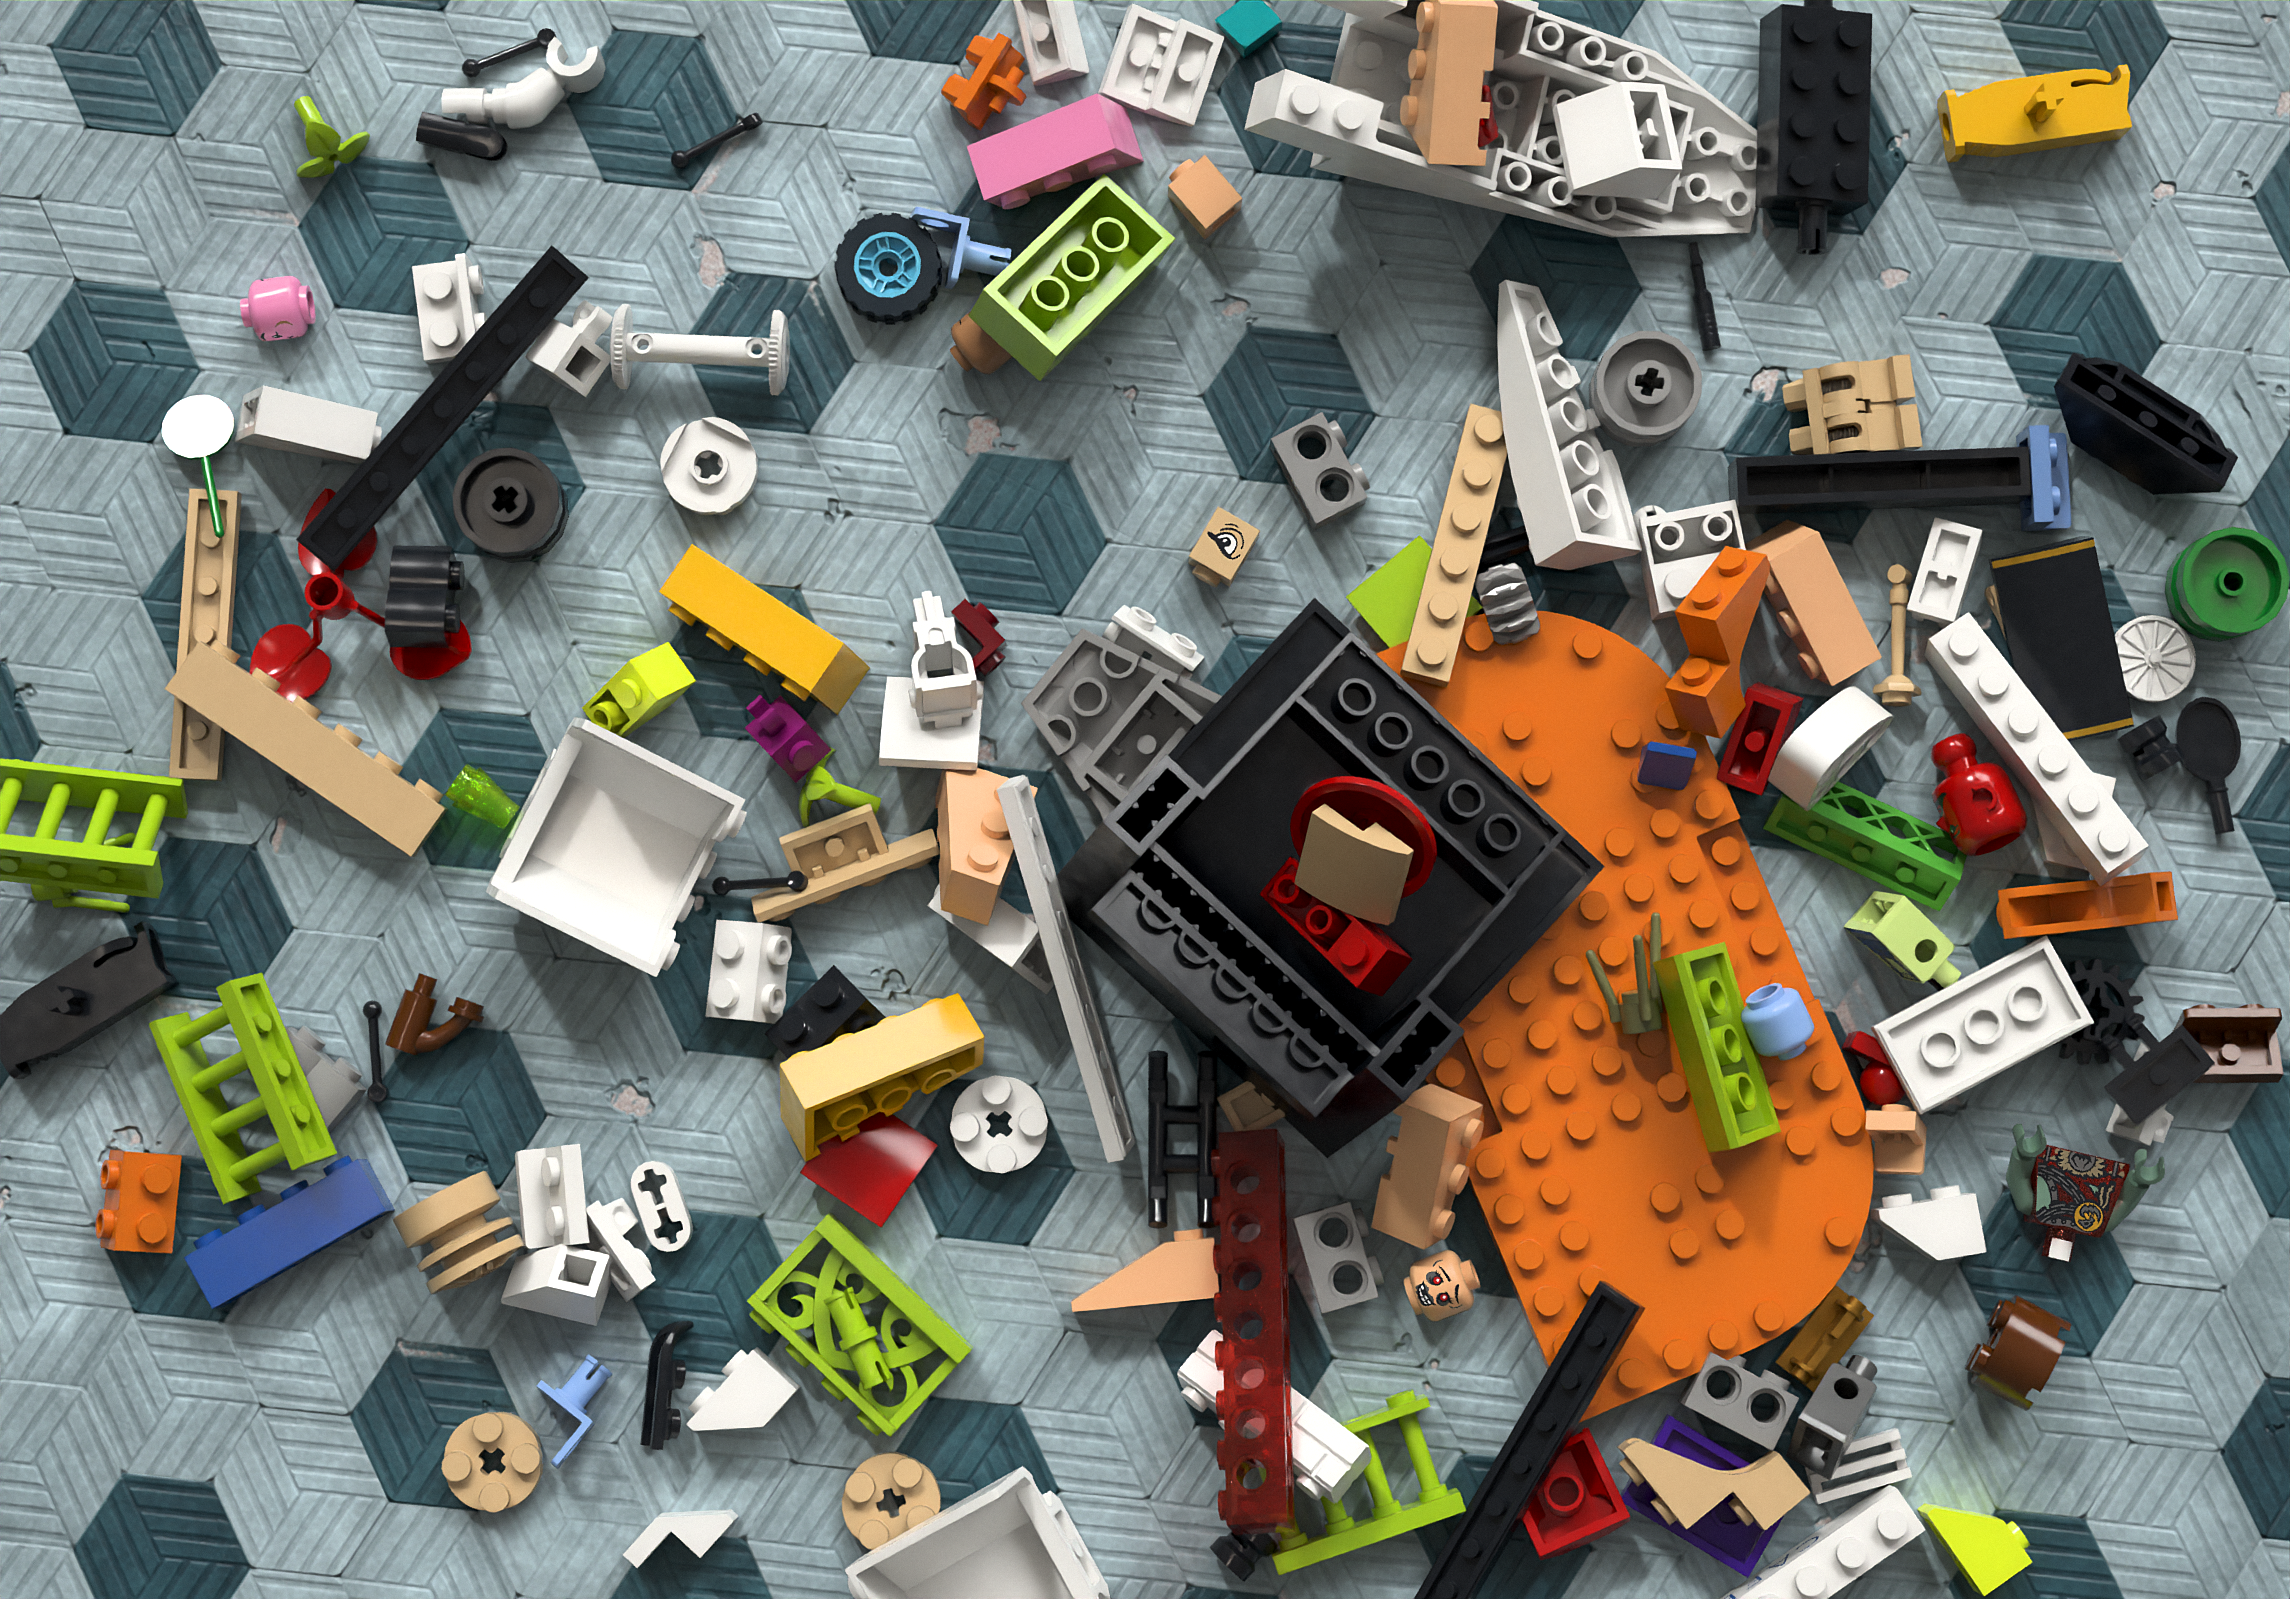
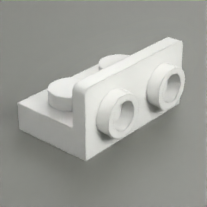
M465 253L455 254V261L412 266L423 357L427 364L451 361L487 320L485 312L479 313L477 295L484 294L481 269L479 265L473 266Z
M580 1144L517 1151L515 1153L522 1240L525 1244L523 1247L532 1249L560 1244L589 1243Z

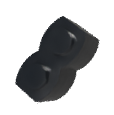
M393 546L390 562L389 590L385 609V634L390 647L449 648L451 633H459L460 607L459 604L453 603L456 590H463L465 570L463 561H456L452 546Z

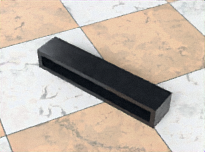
M2029 447L1736 457L1727 467L1729 501H1736L1738 514L2019 504L2031 495Z

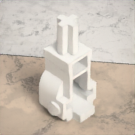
M931 591L922 592V598L913 599L912 602L916 622H913L914 657L911 665L912 689L908 690L911 707L916 710L917 717H923L924 722L934 721L935 729L962 726V717L973 716L972 710L977 709V700L982 698L980 682L976 679L971 655L956 642L954 617L945 618L941 597H932ZM952 668L953 675L936 678H928L927 671Z

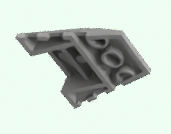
M1082 628L1021 704L1056 754L1062 758L1070 769L1073 778L1082 791L1087 793L1099 810L1102 819L1105 820L1166 754L1169 755L1222 696Z

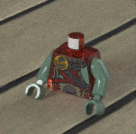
M2016 1124L2012 1129L2016 1146L2012 1149L2006 1172V1181L2016 1208L2023 1213L2024 1222L2047 1227L2041 1256L2071 1262L2077 1234L2101 1238L2105 1232L2113 1231L2136 1208L2150 1185L2160 1182L2165 1175L2164 1157H2160L2158 1163L2153 1167L2143 1166L2147 1159V1151L2145 1149H2139L2135 1153L2134 1170L2129 1171L2130 1164L2047 1145L2041 1125H2037V1132L2031 1138H2024L2025 1132L2022 1124Z

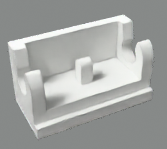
M1937 517L1934 518L1907 606V611L1912 613L1913 619L1920 622L1924 619L1939 623L1938 625L1941 629L1946 628L1959 619L1982 544L1981 529Z

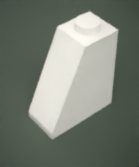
M263 385L243 396L234 442L359 464L364 462L379 445L382 428L381 426H376L377 412Z
M940 883L938 884L934 897L927 906L1047 995L1054 986V981L1037 924L1000 897L988 926L941 910Z

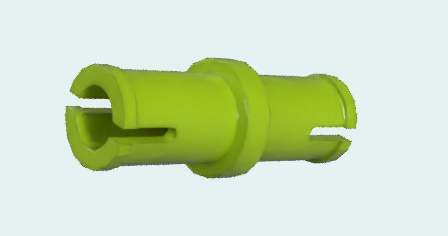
M853 1287L845 1289L844 1292L840 1291L823 1301L827 1305L841 1335L842 1341L838 1342L842 1352L848 1351L863 1384L862 1387L866 1391L873 1386L875 1387L892 1379L893 1375L890 1373L874 1337L878 1336L875 1326L869 1327L854 1294L855 1291Z

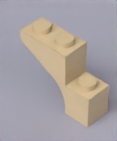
M1628 1438L1617 1447L1625 1456L1619 1462V1465L1637 1486L1644 1481L1657 1496L1650 1503L1669 1526L1677 1520L1682 1527L1688 1529L1729 1494H1732L1734 1498L1728 1505L1747 1527L1754 1522L1765 1531L1811 1493L1783 1457L1772 1450L1745 1467L1734 1470H1717L1638 1438Z

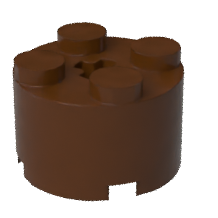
M2015 1295L2010 1301L2007 1299L2004 1301L1998 1300L1986 1326L1994 1330L1987 1344L1983 1343L1981 1345L1977 1343L1964 1369L1973 1373L1971 1383L2027 1411L2034 1402L2025 1397L2032 1388L2039 1392L2044 1388L2066 1343L2057 1337L2059 1330L2070 1331L2071 1323Z

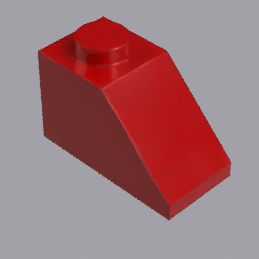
M1760 682L1748 687L1744 696L1746 706L1736 719L1716 779L1762 796L1769 784L1768 777L1778 753L1792 734L1804 698Z

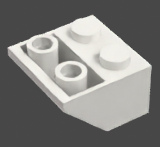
M1619 82L1556 104L1552 109L1568 189L1572 195L1657 199L1683 170L1664 84Z
M1735 500L1639 518L1642 575L1652 620L1676 616L1674 611L1725 546L1746 550Z

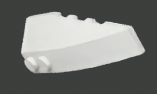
M1504 280L1499 284L1497 325L1498 379L1502 422L1511 476L1517 495V504L1522 513L1529 539V549L1533 555L1535 565L1572 570L1636 555L1642 551L1618 462L1612 450L1603 451L1594 430L1601 426L1594 409H1587L1585 411L1575 387L1581 384V380L1575 367L1571 366L1567 360L1561 357L1557 349L1563 343V340L1540 289L1537 286Z

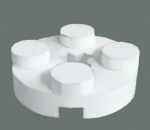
M702 418V420L694 421L688 425L687 423L682 425L670 435L661 453V472L663 473V481L669 493L683 508L700 515H726L732 512L735 507L742 504L751 494L758 477L757 453L748 437L738 426L721 418ZM712 454L718 455L717 464L722 468L718 476L712 474L708 479L702 478V469L697 466L698 460L700 458L708 460Z
M995 1075L972 1083L961 1093L953 1107L950 1130L955 1147L968 1163L982 1171L1006 1173L1023 1168L1040 1153L1046 1141L1048 1118L1042 1099L1032 1087L1016 1078ZM1006 1111L1012 1117L1008 1125L1013 1130L1007 1137L999 1133L993 1138L987 1132L991 1124L986 1119L991 1112L999 1116Z

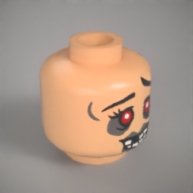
M1444 1250L1415 1261L1410 1266V1277L1404 1279L1405 1290L1416 1315L1424 1314L1429 1320L1434 1322L1471 1309L1474 1303L1473 1290L1480 1288L1479 1278L1471 1260L1462 1262L1459 1256L1451 1250Z

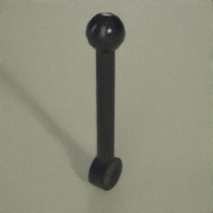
M545 28L539 31L535 39L478 61L467 59L462 64V72L467 77H476L481 69L538 47L548 49L549 43L554 36L556 37V34L553 30Z
M758 113L748 115L735 126L687 151H675L671 156V164L677 169L685 168L689 164L690 159L744 131H750L763 123Z
M793 871L788 877L729 881L728 878L720 876L713 881L712 889L717 895L722 896L726 895L730 890L790 887L795 892H801L807 887L808 878L800 871Z
M371 1000L363 1006V1014L368 1018L372 1085L368 1088L367 1095L371 1101L378 1103L387 1098L388 1088L382 1084L378 1017L382 1013V1007L379 1002Z

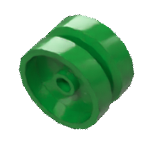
M2229 527L2213 531L2179 552L2167 571L2164 592L2169 611L2183 629L2200 639L2222 642L2247 635L2274 619L2287 599L2290 577L2285 558L2271 540L2254 530ZM2225 585H2229V586H2230V590H2228V589L2225 587Z

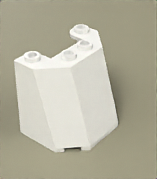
M574 717L557 750L553 749L526 799L499 855L502 859L489 882L486 893L527 915L657 977L660 969L662 968L667 971L677 956L680 944L674 942L676 931L672 928L676 920L682 923L688 916L695 900V896L690 895V892L698 877L702 879L707 877L716 860L717 853L712 851L715 842L721 843L726 836L734 838L745 820L747 812L741 809L745 799L591 721Z
M1023 1466L863 1555L844 1569L848 1575L849 1590L855 1599H1110L1108 1585L1060 1498L1052 1491L1042 1495L1033 1480L1032 1474Z

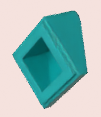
M1240 0L1215 19L1216 24L1243 58L1282 29L1281 19L1262 0Z

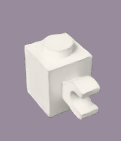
M583 300L574 312L573 327L571 328L553 319L538 336L525 355V358L556 382L586 397L610 363V355L597 346L595 342L609 327L613 317L599 306L594 307L588 301Z

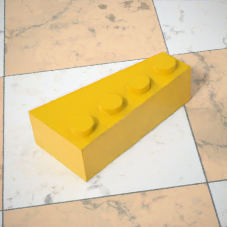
M691 544L659 590L664 597L672 602L668 611L691 627L698 620L709 628L705 636L727 651H730L733 645L746 653L743 661L765 676H768L772 670L784 679L781 686L804 702L810 696L837 715L870 669L843 642L693 544Z
M959 993L943 999L935 998L929 1000L921 1008L901 1016L886 1017L873 1027L855 1034L847 1033L841 1035L828 1045L810 1052H798L787 1061L780 1063V1117L804 1161L807 1162L821 1154L817 1146L832 1137L839 1135L843 1142L860 1132L857 1124L879 1111L884 1112L886 1117L903 1109V1105L909 1101L912 1093L921 1089L923 1093L928 1095L982 1065L985 1037Z

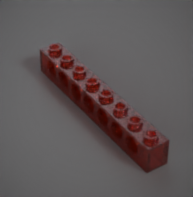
M1277 1129L1220 1132L1219 1149H1212L1211 1152L1214 1179L1220 1178V1196H1214L1212 1199V1215L1214 1225L1221 1228V1244H1214L1213 1263L1215 1273L1221 1274L1222 1292H1215L1214 1312L1216 1321L1222 1322L1223 1341H1216L1215 1362L1217 1370L1223 1371L1224 1390H1217L1216 1412L1218 1420H1224L1225 1439L1218 1440L1217 1462L1219 1470H1225L1226 1489L1219 1490L1218 1512L1220 1520H1226V1525L1235 1535L1295 1532L1285 1142ZM1251 1176L1259 1178V1184L1253 1192L1248 1194L1237 1193L1238 1185L1243 1179ZM1258 1224L1261 1226L1260 1232L1254 1240L1249 1242L1238 1240L1241 1229L1246 1225ZM1249 1272H1259L1262 1274L1260 1283L1254 1289L1247 1291L1239 1289V1283L1245 1274ZM1251 1320L1263 1322L1262 1330L1258 1336L1253 1339L1240 1338L1241 1329L1247 1322ZM1251 1369L1264 1370L1263 1380L1257 1387L1252 1389L1241 1387V1381L1246 1372ZM1253 1418L1265 1419V1428L1258 1437L1247 1439L1242 1436L1243 1427L1249 1420ZM1257 1467L1266 1469V1479L1261 1486L1255 1489L1244 1488L1243 1481L1248 1471Z

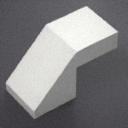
M732 1509L661 1513L626 1550L623 1556L638 1568L672 1532L701 1558L738 1518V1515Z

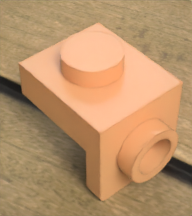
M1899 1104L1883 1105L1881 1111L1867 1110L1865 1130L1875 1142L1874 1170L1878 1174H1923L1927 1127L1917 1112L1911 1111V1108Z

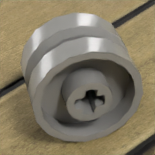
M1637 331L1618 339L1602 356L1589 383V407L1594 409L1601 425L1599 427L1611 439L1630 447H1651L1669 440L1692 416L1702 394V373L1694 354L1679 339L1660 331ZM1644 384L1648 386L1651 390V395L1645 396L1641 394L1642 387L1637 385Z

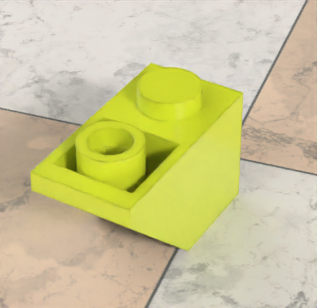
M667 642L629 660L582 709L592 723L625 738L671 706L696 680L670 643Z

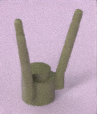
M1657 912L1651 915L1650 989L1648 987L1642 936L1635 935L1633 937L1637 990L1622 993V1003H1618L1593 950L1586 952V958L1608 1005L1611 1023L1621 1022L1623 1034L1644 1033L1662 1028L1660 1013H1663L1661 990L1652 963L1661 960V916Z

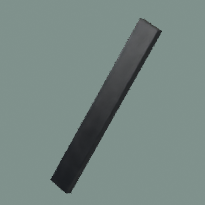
M551 245L296 540L331 570L335 571L589 277Z
M1599 1281L1414 1599H1475L1640 1319L1645 1310L1644 1306L1606 1281Z

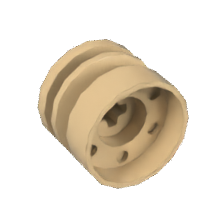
M486 1171L474 1174L435 1193L393 1219L407 1248L430 1243L434 1249L432 1253L417 1265L419 1272L427 1271L440 1264L444 1269V1272L426 1283L431 1294L442 1290L461 1288L503 1266L514 1252L525 1245L519 1234L498 1243L495 1235L513 1224L511 1217L487 1222L483 1215L501 1200Z

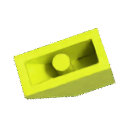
M1926 1503L1917 1508L1975 1592L1986 1596L2032 1563V1560L2024 1550L2030 1544L2023 1532L2013 1521L2006 1524L2003 1520L1991 1515Z

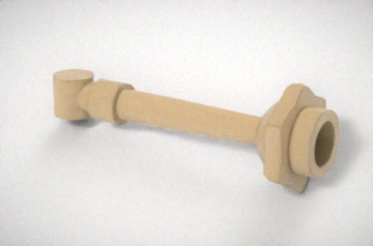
M1896 564L1891 566L1887 572V577L1892 582V589L1889 592V605L1892 606L1891 675L1873 687V694L1882 697L1883 705L1901 707L1911 705L1912 697L1921 696L1922 693L1918 686L1907 676H1904L1906 606H1908L1909 602L1907 586L1912 581V573L1902 565Z

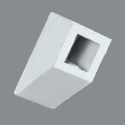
M1959 1185L1931 1189V1199L1914 1202L1912 1201L1911 1193L1883 1197V1207L1870 1209L1872 1220L1928 1259L1944 1260L1986 1252L1976 1193H1961Z
M564 1244L518 1256L515 1259L504 1289L501 1303L597 1326L611 1285L610 1256Z
M758 1347L753 1349L748 1355L741 1349L722 1369L721 1372L728 1377L715 1392L707 1386L688 1407L695 1415L686 1425L693 1431L764 1427L801 1386Z

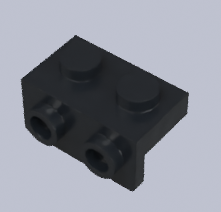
M833 965L764 1034L789 1059L798 1052H810L828 1045L841 1035L847 1033L855 1034L873 1027L886 1017Z

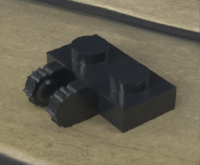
M2133 1014L2125 1022L2131 1034L2149 1050L2137 1061H2134L2126 1052L2123 1044L2110 1034L2101 1039V1042L2125 1069L2105 1085L2104 1089L2138 1127L2211 1069L2215 1062L2183 1025L2159 1042L2140 1019Z

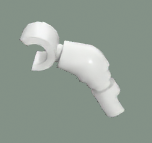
M554 36L548 45L546 53L549 65L547 70L540 67L521 81L508 83L506 88H494L492 94H488L485 88L444 89L442 93V113H466L469 124H487L489 118H493L496 124H508L510 129L527 128L543 122L565 96L563 88L570 92L582 93L590 91L600 83L605 72L603 56L599 47L594 46L587 49L586 57L581 63L575 66H566L564 62L568 55L562 43Z

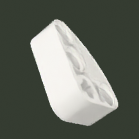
M1856 686L1839 692L1818 708L1788 738L1778 753L1768 781L1805 811L1810 810L1877 742L1891 724L1894 716Z

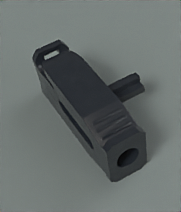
M141 921L134 926L137 938L130 936L118 938L86 953L22 993L0 1014V1060L13 1079L28 1077L32 1074L29 1065L39 1064L40 1061H48L49 1058H57L61 1054L72 1051L179 984L175 975L167 968L158 933L150 923Z

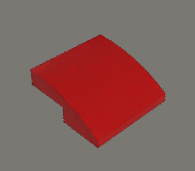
M879 1111L857 1124L860 1132L843 1142L840 1136L836 1135L818 1145L817 1147L821 1154L807 1161L800 1173L882 1228L938 1144L892 1114L886 1117L884 1112Z

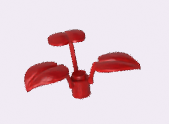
M325 488L315 500L305 518L301 533L336 494L333 490ZM375 526L372 527L335 571L331 570L298 542L300 562L304 569L313 576L307 582L304 592L307 603L313 608L309 613V617L313 620V638L311 639V636L304 628L294 624H283L271 628L260 638L255 646L249 671L252 674L257 667L281 683L276 692L291 702L294 701L297 695L303 699L313 696L325 685L332 669L331 660L326 653L317 648L323 641V618L340 620L353 611L385 628V618L355 601L352 590L341 581L344 578V570H359L371 560L377 546ZM461 619L459 633H451L449 648L390 647V657L397 670L415 680L438 678L468 660L472 653L471 638Z

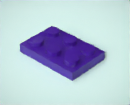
M1668 1414L1651 1441V1444L1717 1470H1734L1750 1464ZM1629 1479L1620 1494L1624 1504L1747 1578L1750 1576L1784 1517L1783 1515L1765 1531L1754 1522L1747 1527L1728 1505L1734 1498L1732 1494H1729L1691 1527L1685 1529L1677 1520L1669 1526L1650 1503L1657 1496L1645 1481L1637 1486Z

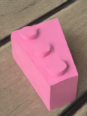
M1097 93L967 146L984 201L1002 206L1003 209H1013L1028 203L1032 196L1045 192L1059 191L1074 183L1144 162L1127 108Z

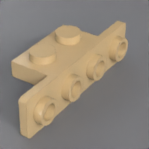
M869 803L779 837L791 871H800L806 875L808 885L801 892H795L790 887H776L752 896L751 901L757 922L768 919L770 921L783 920L791 916L799 907L812 902L816 904L830 902L840 896L841 891L857 885L863 887L875 885L884 880L887 874L902 868H920L928 864L934 856L940 854L933 829H928L887 845L872 806Z

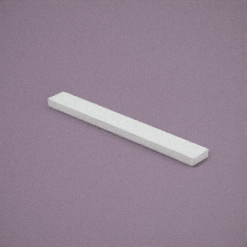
M1021 775L1009 778L997 789L1107 1163L1124 1160L1134 1146L1135 1139L1028 777Z

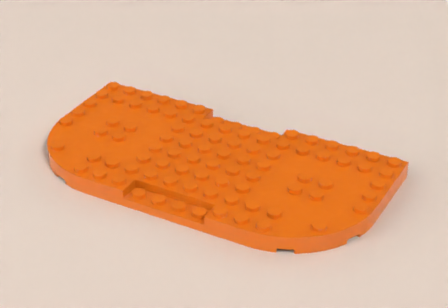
M1536 611L1540 622L1538 633L1528 637L1525 641L1500 645L1494 641L1486 615L1480 614L1465 618L1447 688L1400 675L1408 641L1381 651L1376 655L1600 861L1604 868L1495 987L1461 1021L1459 1026L1465 1032L1427 1075L1425 1081L1427 1085L1430 1083L1483 1104L1479 1118L1484 1123L1483 1132L1476 1147L1469 1150L1465 1166L1469 1167L1467 1181L1547 1370L1599 1281H1606L1645 1307L1640 1319L1581 1417L1580 1423L1698 1373L1709 1351L1729 1360L1755 1349L1780 1336L1815 1309L1836 1285L1849 1265L1860 1242L1867 1221L1873 1191L1874 1161L1872 1138L1865 1130L1866 1112L1858 1089L1819 999H1815L1757 866L1738 819H1740V815L1725 782L1719 781L1716 778L1719 767L1706 736L1682 730L1679 727L1665 690V686L1671 680L1670 677L1644 652L1619 635L1594 623L1573 616L1548 611ZM1653 741L1695 749L1694 751H1697L1696 760L1687 786L1683 790H1675L1639 783L1637 774L1643 746ZM1657 912L1661 916V960L1725 942L1744 1008L1747 1005L1746 998L1764 986L1779 983L1783 988L1788 987L1797 990L1815 1027L1812 1036L1805 1042V1051L1788 1060H1780L1778 1056L1767 1057L1758 1054L1781 1132L1739 1148L1708 1152L1662 993L1663 1013H1660L1662 1028L1644 1033L1623 1034L1621 1022L1611 1023L1608 1005L1586 958V952L1588 950L1595 952L1618 1003H1622V993L1637 990L1633 937L1635 935L1642 936L1648 987L1650 989L1651 915Z

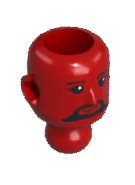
M1959 733L1943 739L1931 749L1933 764L1938 770L1944 772L1946 779L1939 783L1932 794V799L1941 816L1936 825L1949 833L1953 843L1963 854L1979 856L1998 850L2020 837L2027 827L2028 817L2004 769L1998 764L1991 762L1978 764L1975 742L1967 734Z

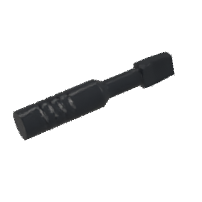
M1692 242L1688 248L1691 260L1690 269L1695 288L1693 302L1702 351H1709L1720 348L1721 344L1712 294L1706 287L1703 270L1704 263L1700 257L1697 242Z

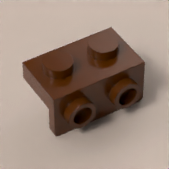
M2200 1004L2184 1009L2174 1030L2183 1025L2215 1062L2211 1069L2193 1083H2279L2284 1074L2276 1032L2282 1020L2281 1009L2265 1008L2259 1004H2247L2239 1008H2216L2213 1005Z

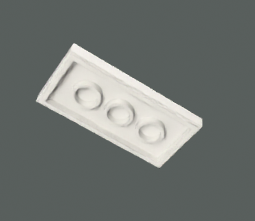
M2045 935L1872 1026L1871 1029L1918 1115H1921L2091 1025L2094 1021L2050 940Z

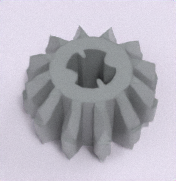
M1515 562L1504 566L1500 564L1488 568L1489 571L1477 575L1475 581L1476 589L1494 641L1500 645L1515 644L1525 641L1528 637L1538 633L1540 622L1520 566Z

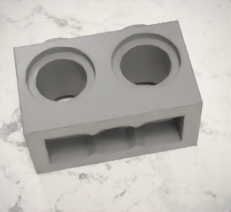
M1323 412L1271 438L1269 445L1314 531L1365 505L1367 500L1365 491L1370 488L1368 479L1358 463L1350 465L1342 450L1348 444L1338 423L1335 420L1328 423ZM1305 438H1315L1323 444L1325 452L1317 459H1307L1298 451V443ZM1327 480H1338L1345 486L1347 496L1338 502L1328 501L1322 496L1320 486Z
M1345 1201L1292 1217L1317 1304L1322 1314L1379 1297L1376 1286L1384 1284V1280L1376 1255L1367 1257L1362 1238L1370 1235L1361 1208L1352 1210L1350 1201ZM1328 1218H1338L1346 1227L1344 1240L1336 1246L1325 1245L1319 1237V1227ZM1344 1265L1354 1266L1360 1274L1359 1286L1350 1293L1337 1291L1333 1284V1276L1336 1270Z
M1709 1351L1700 1371L1690 1376L1678 1402L1773 1451L1799 1397L1787 1392L1791 1382L1766 1369L1758 1377L1743 1369L1747 1361L1745 1358L1738 1355L1726 1360ZM1723 1370L1729 1376L1730 1387L1723 1396L1712 1397L1707 1391V1379L1713 1372ZM1768 1393L1773 1399V1412L1764 1420H1756L1751 1413V1403L1757 1395Z

